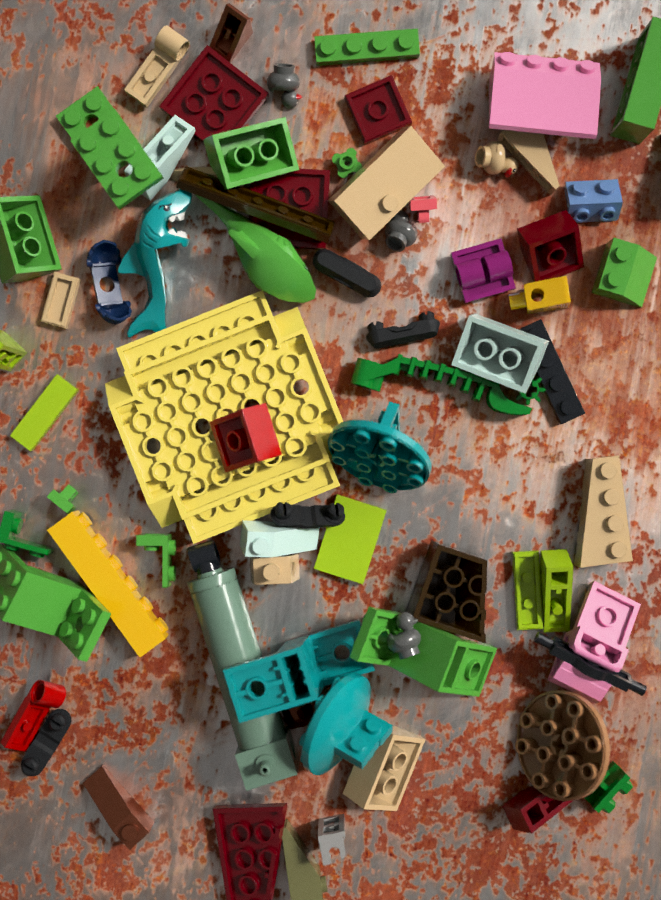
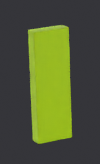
M56 374L10 436L29 451H33L78 393L79 389L59 374Z
M511 551L516 630L543 629L539 551Z

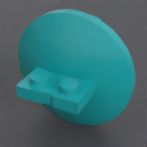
M389 402L386 411H381L378 423L367 420L344 421L332 429L328 438V448L332 455L331 460L357 477L358 482L364 486H378L389 493H396L397 490H412L423 486L427 482L432 470L431 460L426 451L416 441L400 431V404Z
M352 673L343 678L337 677L332 683L329 692L326 695H321L316 701V711L307 731L303 733L299 741V745L302 746L300 761L310 773L323 775L342 759L363 769L373 757L377 748L381 747L393 732V725L368 712L371 699V685L364 676Z

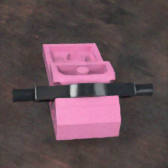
M595 581L591 582L572 630L564 634L563 640L556 636L552 639L540 632L534 638L535 643L548 648L549 653L556 657L547 680L570 692L579 694L594 704L601 702L612 685L625 692L629 689L643 696L647 686L633 680L631 674L621 670L629 650L626 648L641 604Z

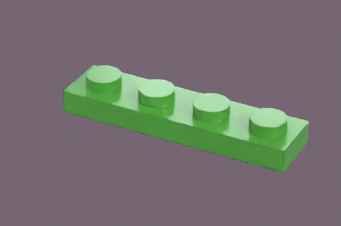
M418 28L314 36L316 66L413 59L420 56Z

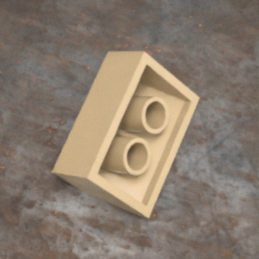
M393 725L391 735L381 747L377 748L373 757L364 768L360 769L355 765L353 766L343 794L363 809L397 811L426 739Z

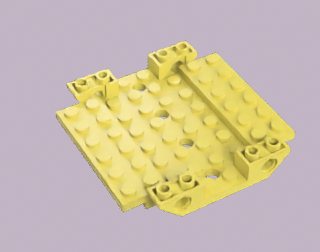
M259 291L116 348L125 370V376L105 383L108 405L147 505L161 528L184 520L192 542L195 544L242 525V520L253 521L268 515L279 502L283 504L287 502L293 505L340 486L331 463L332 455L328 448V438L332 429L337 424L343 422L298 307L273 316L264 292ZM298 380H304L309 384V390L304 395H298L294 392V384ZM251 399L258 401L259 405L266 403L282 455L225 473L211 425L210 430L206 434H200L196 430V423L200 419H206L210 423V421L244 409L246 402ZM153 438L159 440L161 448L156 454L150 453L147 449L148 441Z

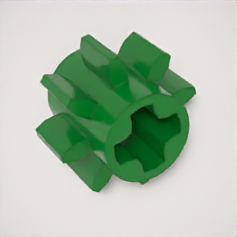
M537 378L535 381L532 380L531 384L533 387H536V391L531 392V396H526V393L519 391L520 394L516 397V400L518 401L523 397L526 399L527 405L530 404V399L533 398L540 402L541 400L537 396L538 393L546 391L545 388L538 385L542 378Z

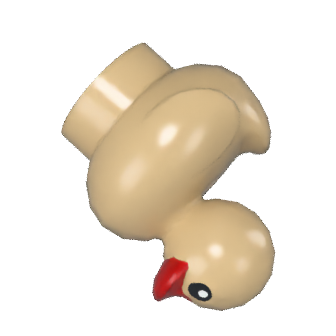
M491 141L485 146L478 147L475 154L476 166L483 168L488 174L497 175L502 171L504 176L509 178L518 170V161L515 158H505V148L502 143Z

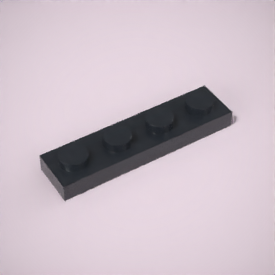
M540 319L519 329L549 341L536 375L538 378H542L540 384L546 389L544 392L559 424H564L585 414L542 320Z

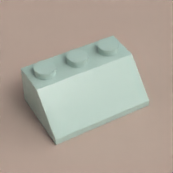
M472 314L467 319L451 365L526 393L541 364L549 341L481 315Z

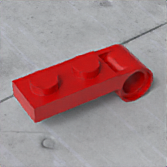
M37 680L33 684L1 740L4 748L27 751L51 707L59 708L63 704L66 697V689L63 685L44 680Z

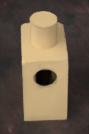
M299 553L272 558L250 557V580L254 585L289 584L300 579Z

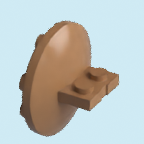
M548 691L535 697L527 705L519 718L515 749L518 752L519 761L526 777L538 791L555 800L572 801L584 798L597 789L608 769L610 742L602 717L588 700L570 691ZM523 727L524 731L521 737V729Z

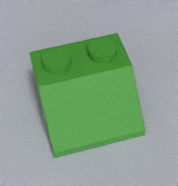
M617 238L611 239L606 243L591 293L641 308L657 257L640 245Z

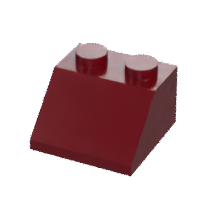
M567 210L517 228L520 248L533 282L561 277L584 268L579 225Z

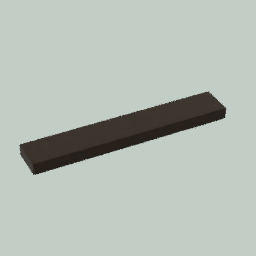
M185 166L177 182L176 188L327 244L335 224L332 220L241 186L225 189L217 177Z

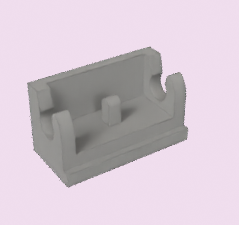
M344 814L319 818L318 841L323 866L331 864V854L329 851L332 847H337L340 850L339 855L341 859L345 857Z

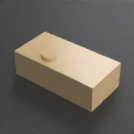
M412 126L403 127L328 202L361 239L370 240L445 166Z

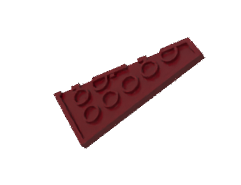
M287 803L217 805L213 808L226 900H273Z

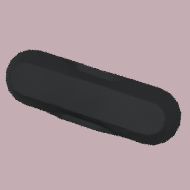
M320 249L314 254L312 259L313 265L319 272L368 298L374 297L380 292L381 282L379 278L361 266L328 249Z
M427 311V315L422 312L418 316L419 321L411 322L403 327L391 326L384 328L382 322L376 321V325L371 322L367 326L369 333L366 335V339L376 349L429 339L437 335L440 322L435 319V314L431 311Z
M279 502L270 512L271 519L275 525L280 527H335L342 524L345 520L344 507L340 503L308 507Z
M56 709L48 716L35 740L22 758L21 770L24 775L36 776L43 771L71 725L69 712L64 709Z

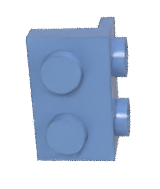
M618 179L565 182L564 192L568 207L567 211L576 223L618 220L623 204Z

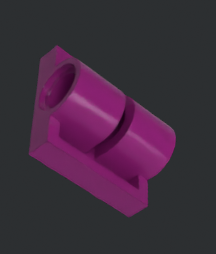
M501 238L451 252L450 256L464 304L516 289L512 276V262L508 251L504 249Z

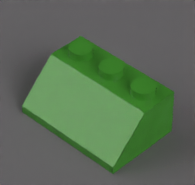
M286 117L214 134L203 139L210 166L225 189L299 170Z
M40 195L0 197V279L2 284L23 282L62 270Z

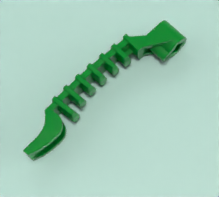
M398 354L396 359L385 364L357 358L350 381L353 385L380 392L384 377L389 375L399 376V372L402 370L405 371L404 376L413 378L415 369L418 368L421 369L418 377L421 380L427 381L429 371L436 372L433 382L441 384L443 376L448 375L449 379L446 385L455 388L458 379L464 380L460 392L468 394L472 383L477 384L471 398L472 401L477 403L480 402L485 388H488L486 403L494 412L520 416L529 415L532 408L510 401L502 393L499 384L489 381V379L476 376L468 371L463 372L457 367L450 368L442 363L437 365L429 360L420 361L415 357L405 358L401 354Z

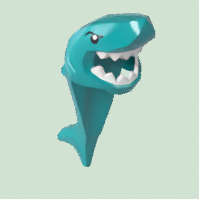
M181 189L169 193L152 202L138 220L134 243L122 258L118 273H136L145 277L149 298L145 308L130 323L127 330V337L129 338L145 330H152L156 333L166 329V294L158 249L181 243L183 247H188L190 239H188L186 232L177 231L174 227L169 230L167 226L168 220L171 222L184 220L185 212L192 201V193Z

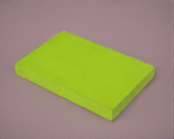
M337 494L334 504L340 503L344 507L345 520L338 526L326 528L314 569L364 584L387 510Z

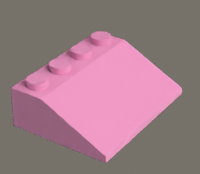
M495 52L489 78V128L596 139L601 88L600 63H594L590 60L575 61L561 57L555 59L538 55L526 56L516 55L511 52Z

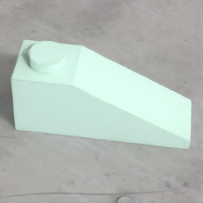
M176 115L171 118L144 148L147 155L164 177V179L142 194L150 201L168 182L196 131L193 126ZM130 164L124 170L126 177L132 173V166Z
M242 520L240 547L245 557L269 558L317 550L320 527H280L272 521Z

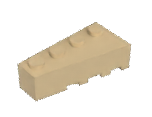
M620 457L588 458L585 462L582 487L583 497L579 512V531L577 532V548L573 565L582 568L633 561Z

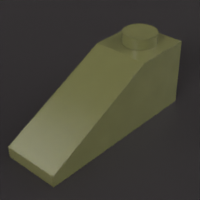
M285 819L282 840L291 900H323V893L328 892L326 876H321L320 866L288 819Z

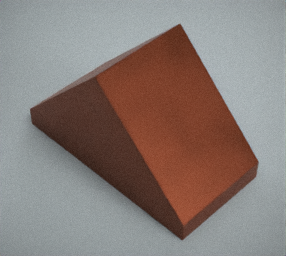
M230 3L226 4L209 47L231 63L253 34L250 18Z

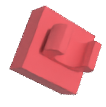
M434 195L413 197L408 202L410 211H417V221L419 223L429 222V210L437 209V198Z

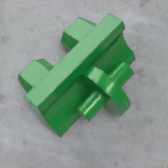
M612 761L601 784L595 791L584 798L598 813L601 810L610 813L616 804L612 798L618 792L623 795L627 794L633 788V785L629 781L630 777Z

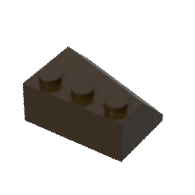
M431 540L407 612L412 614L415 619H418V622L486 644L484 629L486 620L487 560Z

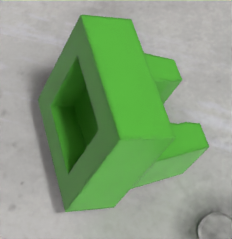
M68 484L60 494L53 489L47 498L64 512L70 514L76 510V507L71 502L79 492Z

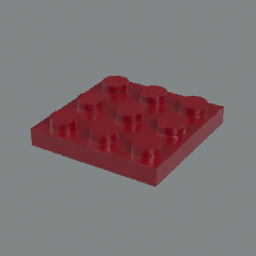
M207 45L159 107L171 118L176 115L193 126L196 130L194 136L203 142V139L211 135L246 127L267 100L269 93Z
M299 169L251 183V190L328 219L330 170ZM249 215V219L289 240L295 249H326V243Z

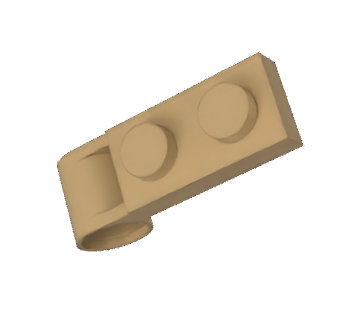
M168 25L159 31L155 39L154 49L124 89L126 94L146 108L173 73L190 45L189 40Z

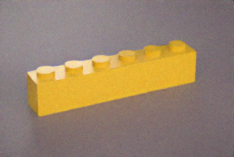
M79 510L72 511L47 531L97 600L111 613L110 618L137 655L142 657L169 636L167 632L169 628L161 617L157 618L152 612L153 606L148 598L145 596L141 597L136 590L138 585L130 575H125L121 569L123 565L115 554L111 555L106 549L107 542L99 533L96 534L90 527L92 525L90 518L84 512L80 513Z

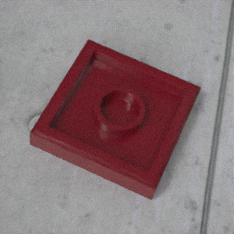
M392 75L344 95L364 145L395 133L403 127L412 125V120Z

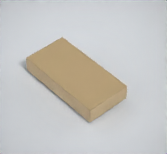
M54 272L41 322L68 329L81 279Z

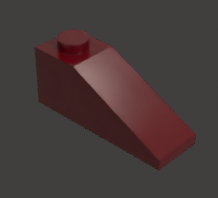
M531 786L519 792L502 807L513 829L532 834L572 801H559L549 798L534 786Z

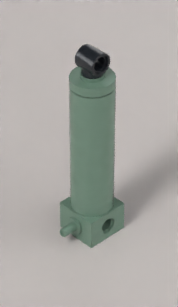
M214 540L188 547L191 566L198 575L196 579L187 582V586L191 593L193 605L238 744L235 757L245 789L248 791L298 775L300 759L289 726L284 727L280 711L239 723L223 673L225 668L262 657L235 569L231 567L222 570V567H220L219 551ZM253 681L251 683V690L256 695H262L265 692V686L260 681Z

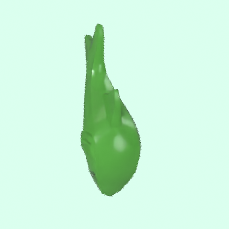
M195 195L216 213L226 225L242 267L252 284L261 291L287 302L305 303L315 299L316 288L311 274L289 240L243 216L230 207Z

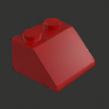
M266 403L240 409L210 421L225 473L282 455Z

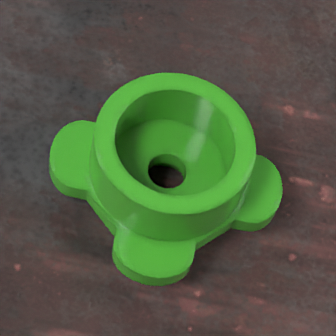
M348 148L342 154L336 153L332 157V162L336 164L337 174L340 178H346L362 168V164L356 158L357 152L353 148ZM345 161H349L350 164L345 165Z

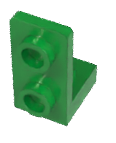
M13 509L4 511L0 526V542L5 543L4 548L15 551L23 548L30 550L29 555L44 558L45 555L54 552V547L16 537V534L20 533L23 526L22 512Z

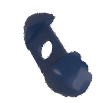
M102 240L90 248L86 261L87 267H90L97 301V304H95L96 310L105 321L116 325L130 317L132 309L130 308V301H123L116 269V265H119L122 261L119 256L120 250L117 248L116 243ZM102 278H109L112 281V291L105 292L101 289L100 280Z

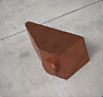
M104 765L83 782V785L111 830L129 850L150 832L154 824L152 818Z

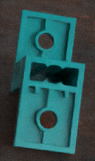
M360 619L286 641L276 653L225 668L223 673L239 723L318 700L324 687L332 684L337 677L343 678L352 673L362 675L375 671L374 664L357 662L350 658L354 641L362 626ZM340 645L346 646L350 652L349 657L346 659L338 658L335 654L336 647ZM253 681H260L264 684L265 692L262 695H256L252 692L251 683Z

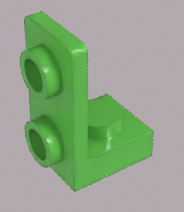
M141 533L136 535V546H144L145 551H157L162 546V588L170 587L172 581L175 582L176 567L172 566V555L176 554V540H172V534Z

